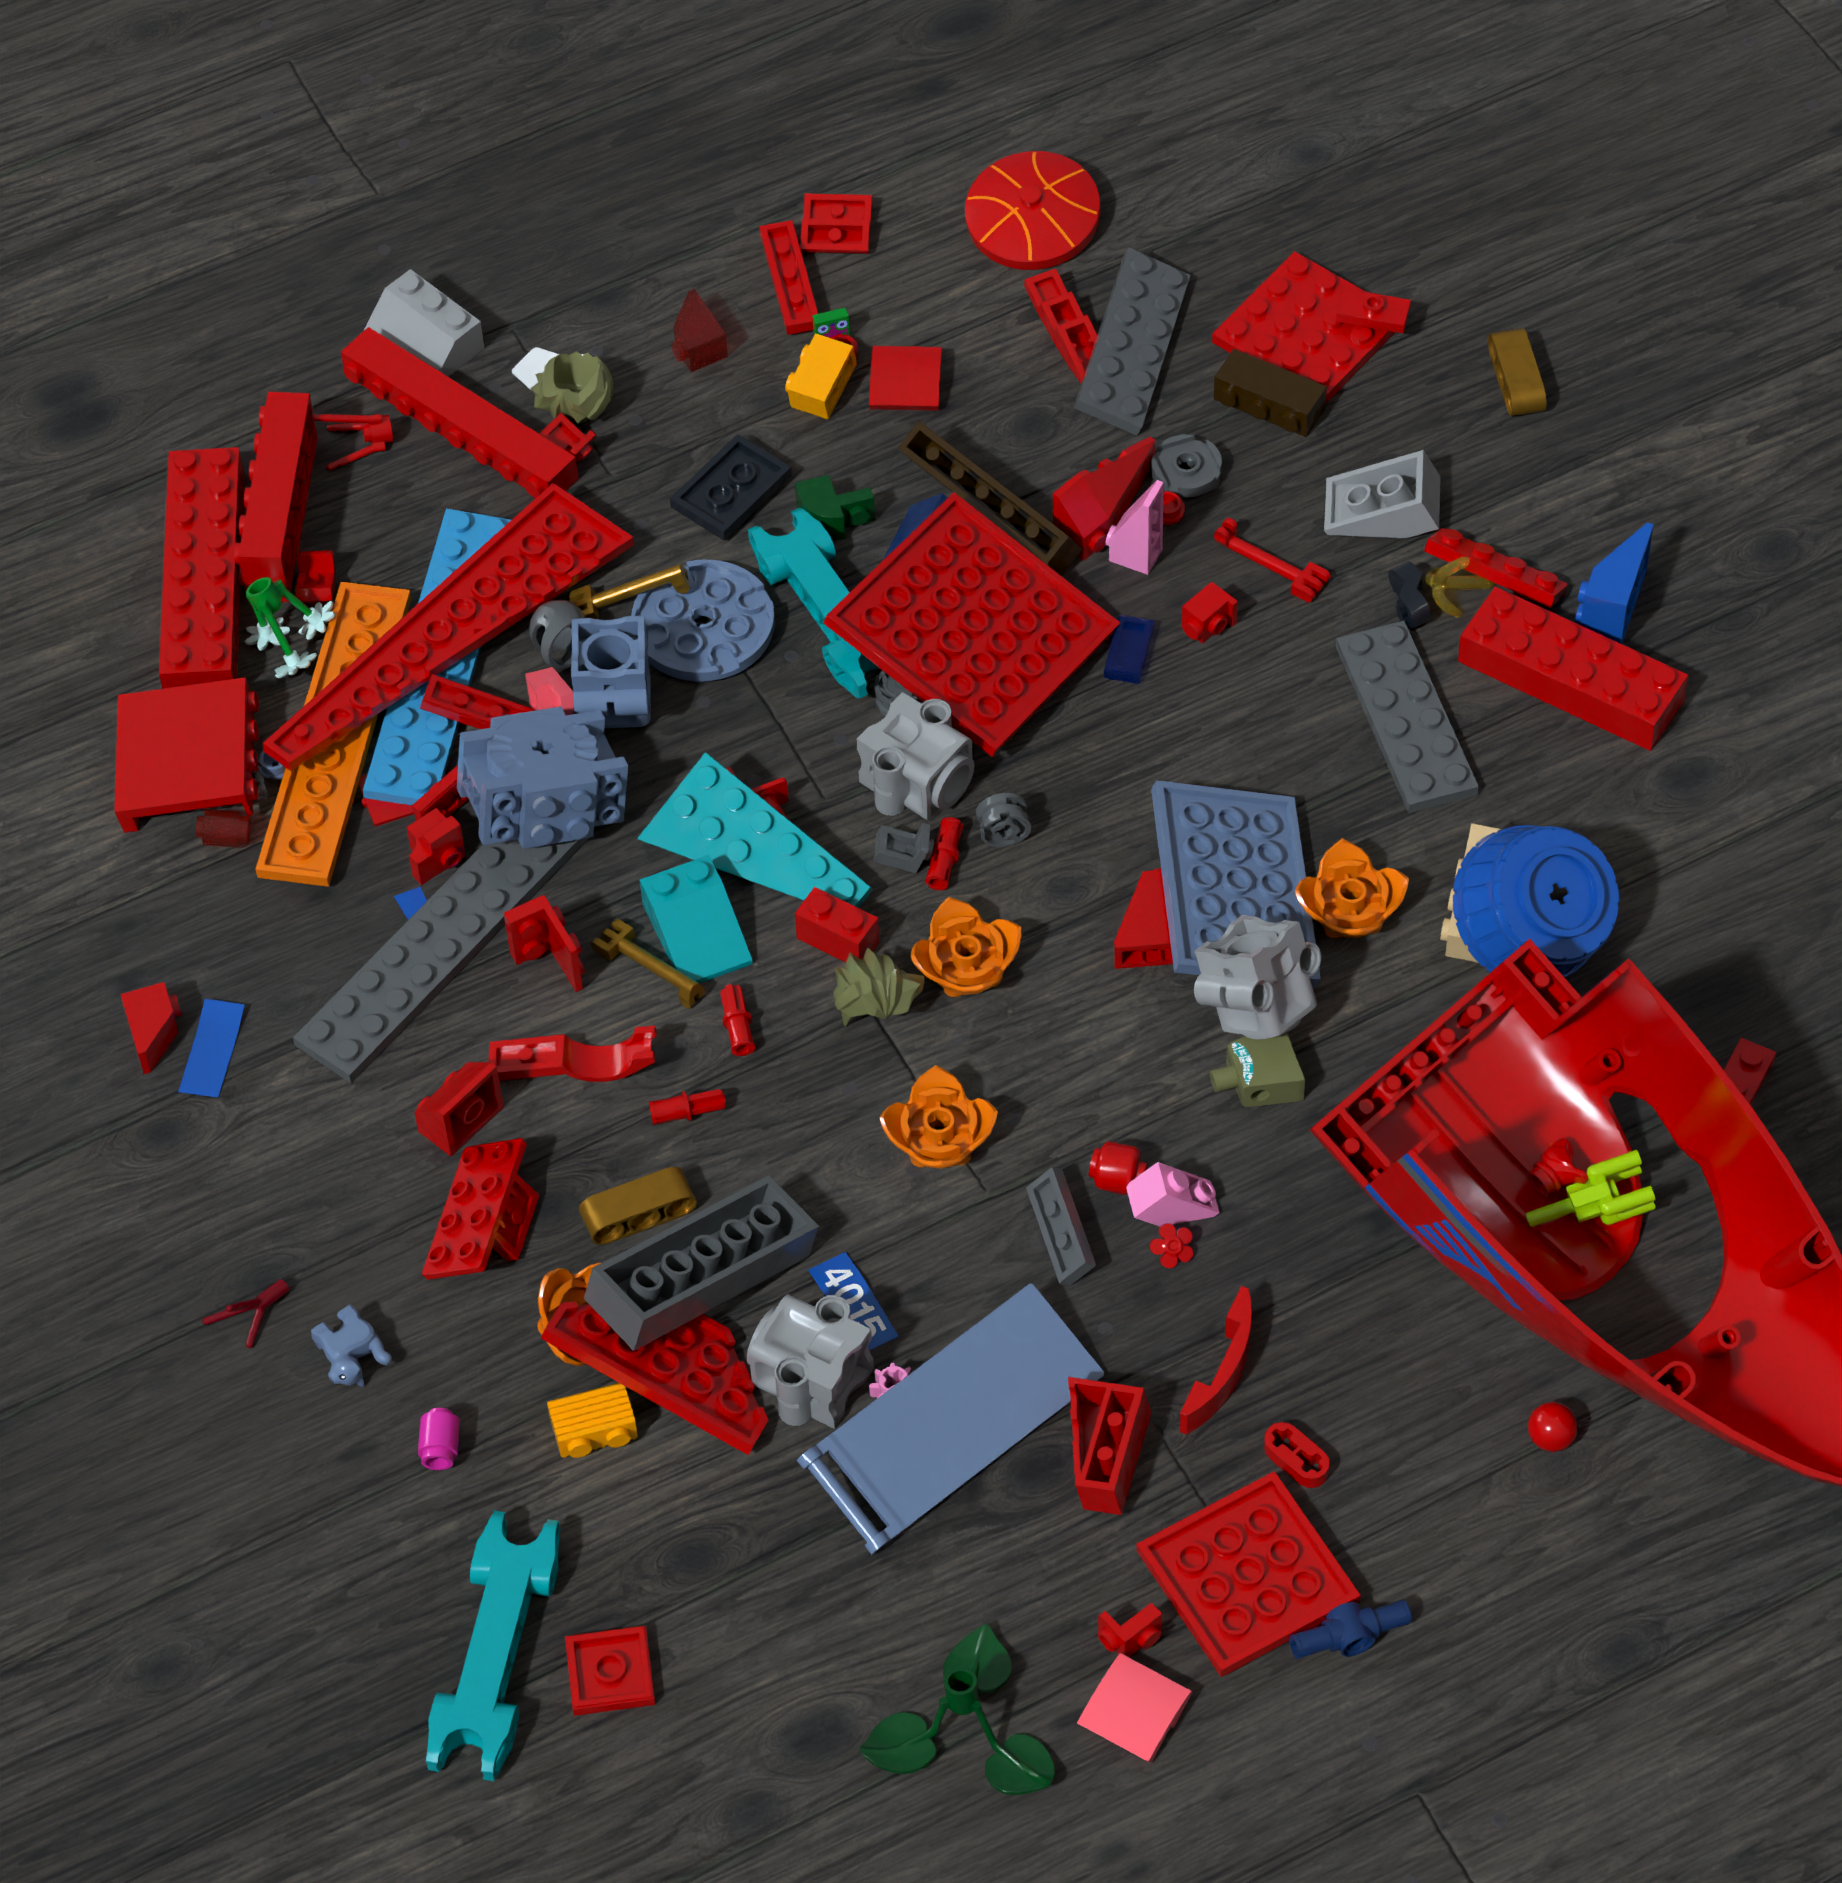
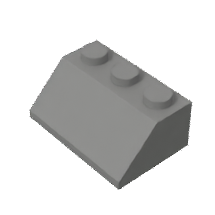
M411 269L384 289L365 329L370 327L448 377L485 349L481 321Z

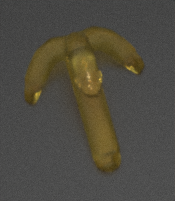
M1459 557L1441 568L1436 567L1428 571L1425 575L1427 585L1432 587V596L1436 604L1448 615L1458 618L1461 617L1462 612L1448 600L1445 590L1490 589L1494 585V582L1478 575L1451 576L1455 572L1465 569L1470 564V559L1467 557Z

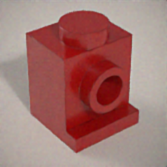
M1210 582L1182 606V629L1189 638L1198 640L1203 644L1211 636L1220 634L1227 624L1231 627L1237 624L1238 601L1216 584Z

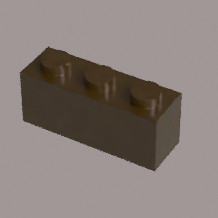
M1236 349L1232 350L1214 376V400L1304 437L1308 436L1326 408L1327 386Z

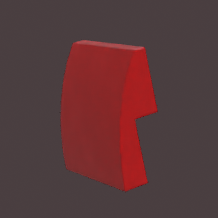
M805 193L801 227V252L868 254L872 220V195Z
M873 346L869 395L870 409L939 411L942 347Z

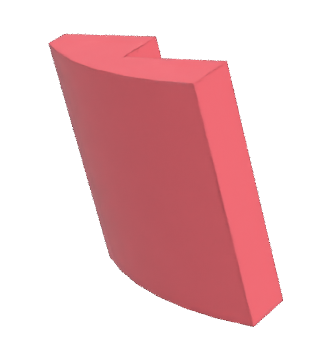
M1120 1653L1099 1683L1077 1724L1152 1763L1170 1727L1174 1729L1192 1691Z

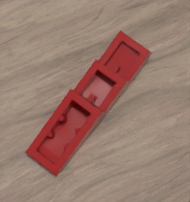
M1056 268L1025 279L1024 287L1041 321L1068 367L1080 384H1082L1097 338V333L1088 315L1083 316L1072 291L1067 292Z

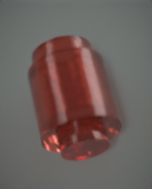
M205 809L204 816L197 817L196 838H202L203 846L239 848L240 844H249L251 818L248 815H242L241 811Z

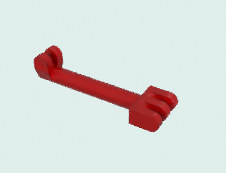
M1226 518L1222 523V527H1219L1214 532V539L1217 543L1291 580L1293 583L1291 584L1290 594L1306 602H1311L1316 596L1315 593H1319L1323 588V584H1326L1331 578L1330 573L1326 569L1312 562H1309L1302 571L1236 537L1238 525L1232 518Z

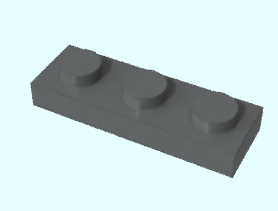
M1051 1167L1028 1185L1026 1190L1060 1284L1071 1286L1094 1268L1096 1263L1063 1170Z

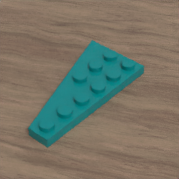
M706 752L637 838L642 842L692 860L709 855L716 869L801 900H805L812 889L816 887L859 908L874 890Z

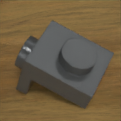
M922 823L917 834L881 825L876 833L874 862L916 873L923 860L928 861L933 851L934 840L929 839L930 825Z

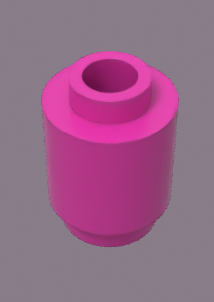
M433 1408L420 1418L418 1455L421 1458V1464L428 1469H449L453 1466V1460L458 1456L460 1419L451 1410Z

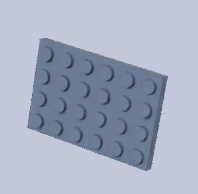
M1156 780L1151 788L1174 972L1200 975L1201 972L1195 950L1207 941L1219 939L1225 933L1229 924L1241 915L1255 916L1272 923L1283 920L1297 921L1300 923L1305 942L1316 944L1312 917L1305 912L1295 896L1296 886L1306 877L1295 797ZM1320 969L1313 976H1310L1313 988H1316L1321 980Z

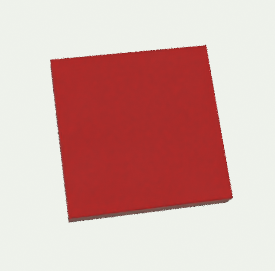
M646 1625L565 1636L574 1716L655 1705Z

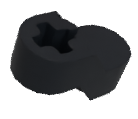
M1410 561L1390 570L1388 573L1389 581L1394 592L1399 597V600L1396 601L1397 617L1401 621H1405L1409 629L1431 619V611L1427 601L1421 594L1423 589L1422 573Z

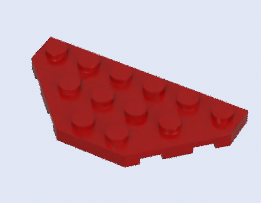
M576 1301L560 1304L541 1336V1339L748 1456L768 1422L764 1408L758 1406L753 1395L755 1387L744 1361H739L734 1350L735 1339L731 1330L704 1314L633 1351L589 1304L577 1305Z

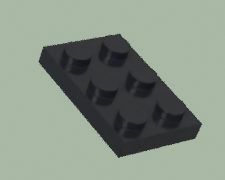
M737 434L670 498V505L677 512L725 541L792 476V469L788 464Z

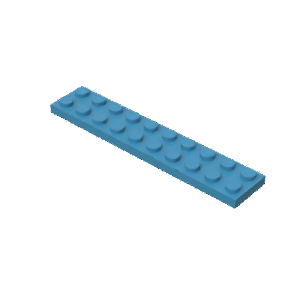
M446 508L418 603L508 524L511 519ZM482 646L437 676L470 687ZM429 681L387 707L363 788L364 798L413 805L435 783L445 777L460 722L420 709Z

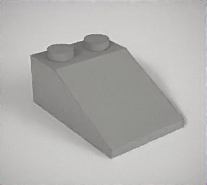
M1424 450L1326 478L1324 531L1327 535L1409 538L1439 529L1440 475Z

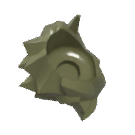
M577 351L570 355L560 354L550 359L545 365L544 371L535 374L538 383L531 387L535 395V408L550 412L553 419L562 413L567 419H574L577 424L588 419L596 420L610 403L614 389L611 373L597 356L592 357L589 353L580 354Z
M867 948L863 960L850 952L845 967H835L837 986L833 990L835 1007L842 1013L843 1024L847 1027L855 1016L869 1014L887 1019L891 1015L908 1012L913 999L923 990L924 976L908 974L904 970H900L889 956L885 954L879 956Z

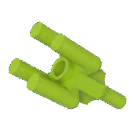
M1634 1150L1591 1165L1587 1169L1588 1181L1585 1184L1575 1183L1565 1187L1568 1195L1567 1199L1525 1213L1530 1228L1574 1213L1578 1223L1600 1216L1604 1224L1611 1225L1656 1209L1654 1204L1656 1199L1651 1186L1619 1196L1615 1184L1621 1180L1642 1174L1640 1167L1642 1161L1638 1151Z

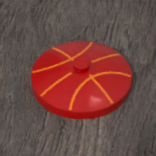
M1045 151L1016 153L991 164L975 179L969 189L965 202L966 225L975 246L992 261L1006 267L1021 270H1038L1053 267L1076 256L1094 237L1101 216L1098 189L1090 174L1072 159Z

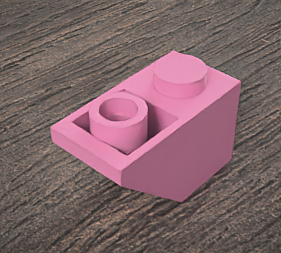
M1157 1162L1136 1177L1126 1187L1134 1218L1159 1227L1165 1223L1173 1225L1215 1217L1219 1214L1215 1198L1216 1192L1210 1180Z

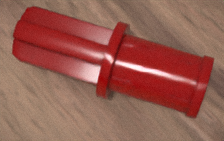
M727 984L720 991L725 1014L722 1023L728 1029L732 1054L735 1056H746L755 1050L750 1029L752 1015L746 1010L742 988L739 985Z
M721 1089L686 1095V1091H682V1095L649 1101L653 1125L686 1118L687 1121H692V1115L724 1109L726 1107V1100Z

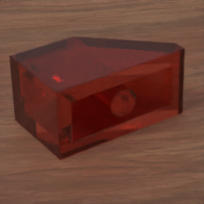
M696 290L688 291L673 327L675 342L671 346L676 359L679 362L684 361L690 372H694L728 357L725 332Z

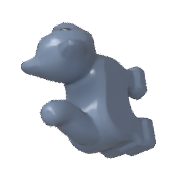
M348 1305L337 1314V1317L343 1321L338 1331H332L325 1322H322L311 1329V1336L319 1349H323L325 1356L331 1363L328 1376L332 1383L348 1386L357 1384L360 1387H364L362 1368L357 1359L372 1352L378 1363L387 1365L391 1362L392 1357L385 1351L382 1341L370 1323L363 1320L352 1305Z

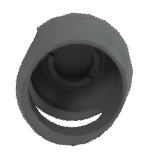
M566 600L548 601L538 607L530 621L529 634L533 645L537 650L541 651L545 663L555 669L562 670L571 667L572 619L586 618L583 611L572 602ZM563 649L567 654L561 659H554L552 651Z

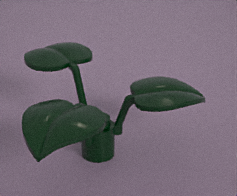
M988 1624L980 1626L967 1635L947 1656L943 1665L946 1697L939 1699V1708L929 1730H927L925 1721L918 1715L907 1712L896 1713L882 1720L873 1729L868 1739L860 1746L861 1754L876 1767L892 1773H913L925 1768L934 1760L936 1747L930 1738L938 1733L946 1709H950L958 1715H968L975 1712L991 1748L996 1752L985 1763L987 1781L995 1790L1007 1795H1023L1048 1788L1053 1784L1055 1778L1053 1760L1041 1742L1028 1735L1014 1734L1005 1741L1002 1747L997 1742L983 1712L982 1703L979 1702V1692L990 1693L998 1690L1007 1683L1012 1673L1011 1658Z

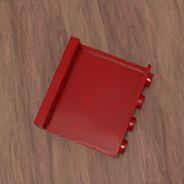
M245 677L118 695L114 812L124 833L139 831V817L242 803L247 816H253V801L258 800V786L255 778H253V771H258L259 769L258 755L254 749V742L259 741V730L257 722L254 720V713L259 712V699L257 692L250 690Z

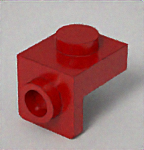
M562 413L539 433L574 455L578 463L583 461L593 450L590 442L596 436L592 430L584 435Z
M330 550L300 551L297 557L299 576L295 588L296 597L300 601L316 605L317 602L323 604L326 601H332L336 586L334 553Z
M1152 1602L1121 1626L1106 1611L1098 1615L1097 1635L1102 1645L1110 1652L1116 1651L1118 1654L1121 1653L1130 1657L1141 1648H1150L1161 1636L1162 1613Z

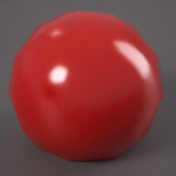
M1554 1401L1542 1403L1531 1413L1528 1419L1527 1428L1532 1442L1541 1450L1549 1452L1563 1451L1577 1437V1419L1574 1412L1565 1404Z

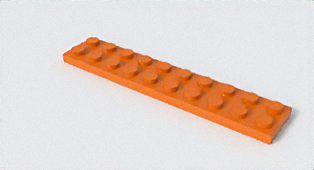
M348 582L340 583L332 610L335 613V617L328 623L304 706L408 613L412 599L410 590ZM378 714L292 771L285 768L255 869L257 878L329 887Z

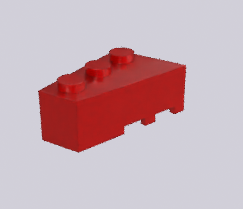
M1068 1377L1071 1400L1070 1415L1073 1429L1075 1485L1084 1510L1122 1515L1152 1413L1145 1389L1142 1387Z

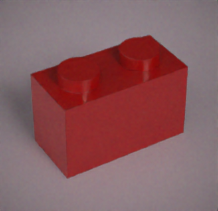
M816 887L812 889L795 912L797 939L845 963L850 952L863 960L867 948L874 951L880 943L878 917Z

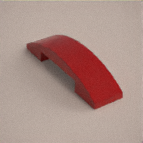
M1240 1287L1226 1316L1225 1337L1232 1339V1342L1211 1386L1195 1381L1180 1412L1181 1433L1187 1435L1207 1422L1227 1401L1241 1377L1248 1357L1251 1335L1252 1309L1249 1288Z

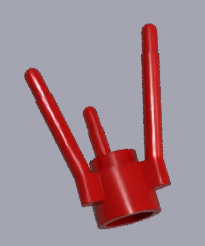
M389 414L311 415L312 421L344 422L328 425L327 430L330 432L362 430L364 442L372 443V445L327 464L326 469L329 471L371 453L386 451L385 443L393 442Z

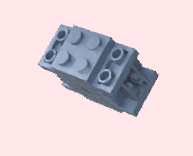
M560 706L492 717L490 728L460 733L457 790L461 798H469L478 817V836L482 845L519 840L522 849L590 838L593 837L594 826L624 822L628 764L624 757H615L604 735L605 718L601 710L566 716Z

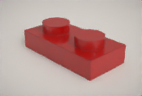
M1741 1038L1724 1071L1747 1102L1752 1105L1775 1061L1776 1052Z

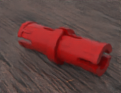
M945 817L940 822L938 837L931 854L930 867L925 878V884H929L928 887L940 891L948 888L952 867L959 858L958 844L964 824H960V820L956 818Z

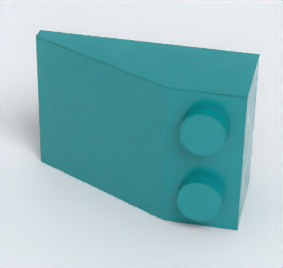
M709 855L640 879L643 907L673 968L700 984L753 964L724 885Z

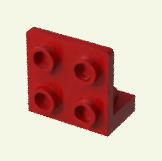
M542 895L504 912L510 955L516 965L527 960H535L543 953L551 951L575 992L583 989L581 975L585 974V969L578 956L582 953V948L574 933L568 934L564 926H566V923L557 905L551 907L545 895Z

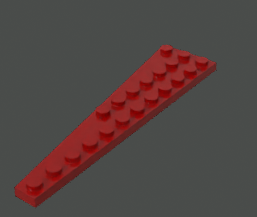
M552 483L263 742L264 752L292 771L429 681L432 674L438 675L537 610L542 604L560 595L633 547V536Z

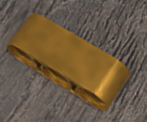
M1521 328L1490 333L1488 335L1489 354L1508 414L1516 416L1545 411V389L1526 330Z
M669 1167L594 1194L580 1204L579 1212L593 1243L605 1245L683 1217L696 1207L697 1201L682 1169L679 1167Z

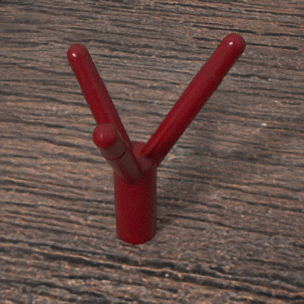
M279 1279L255 1298L229 1304L226 1306V1310L205 1317L202 1322L204 1325H208L254 1309L256 1312L245 1344L250 1349L253 1347L265 1309L288 1293L289 1287L284 1280Z

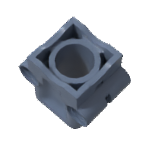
M625 616L614 620L572 619L571 679L574 714L601 710L605 718V728L642 727L647 725L651 719V676L648 659L647 625H645V617Z

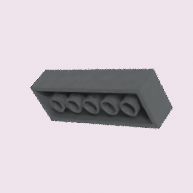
M768 1175L593 1267L584 1299L625 1343L635 1351L809 1257L819 1225Z

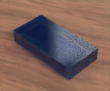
M1119 615L1118 621L1120 625L1114 631L1104 669V678L1139 684L1154 630V620Z

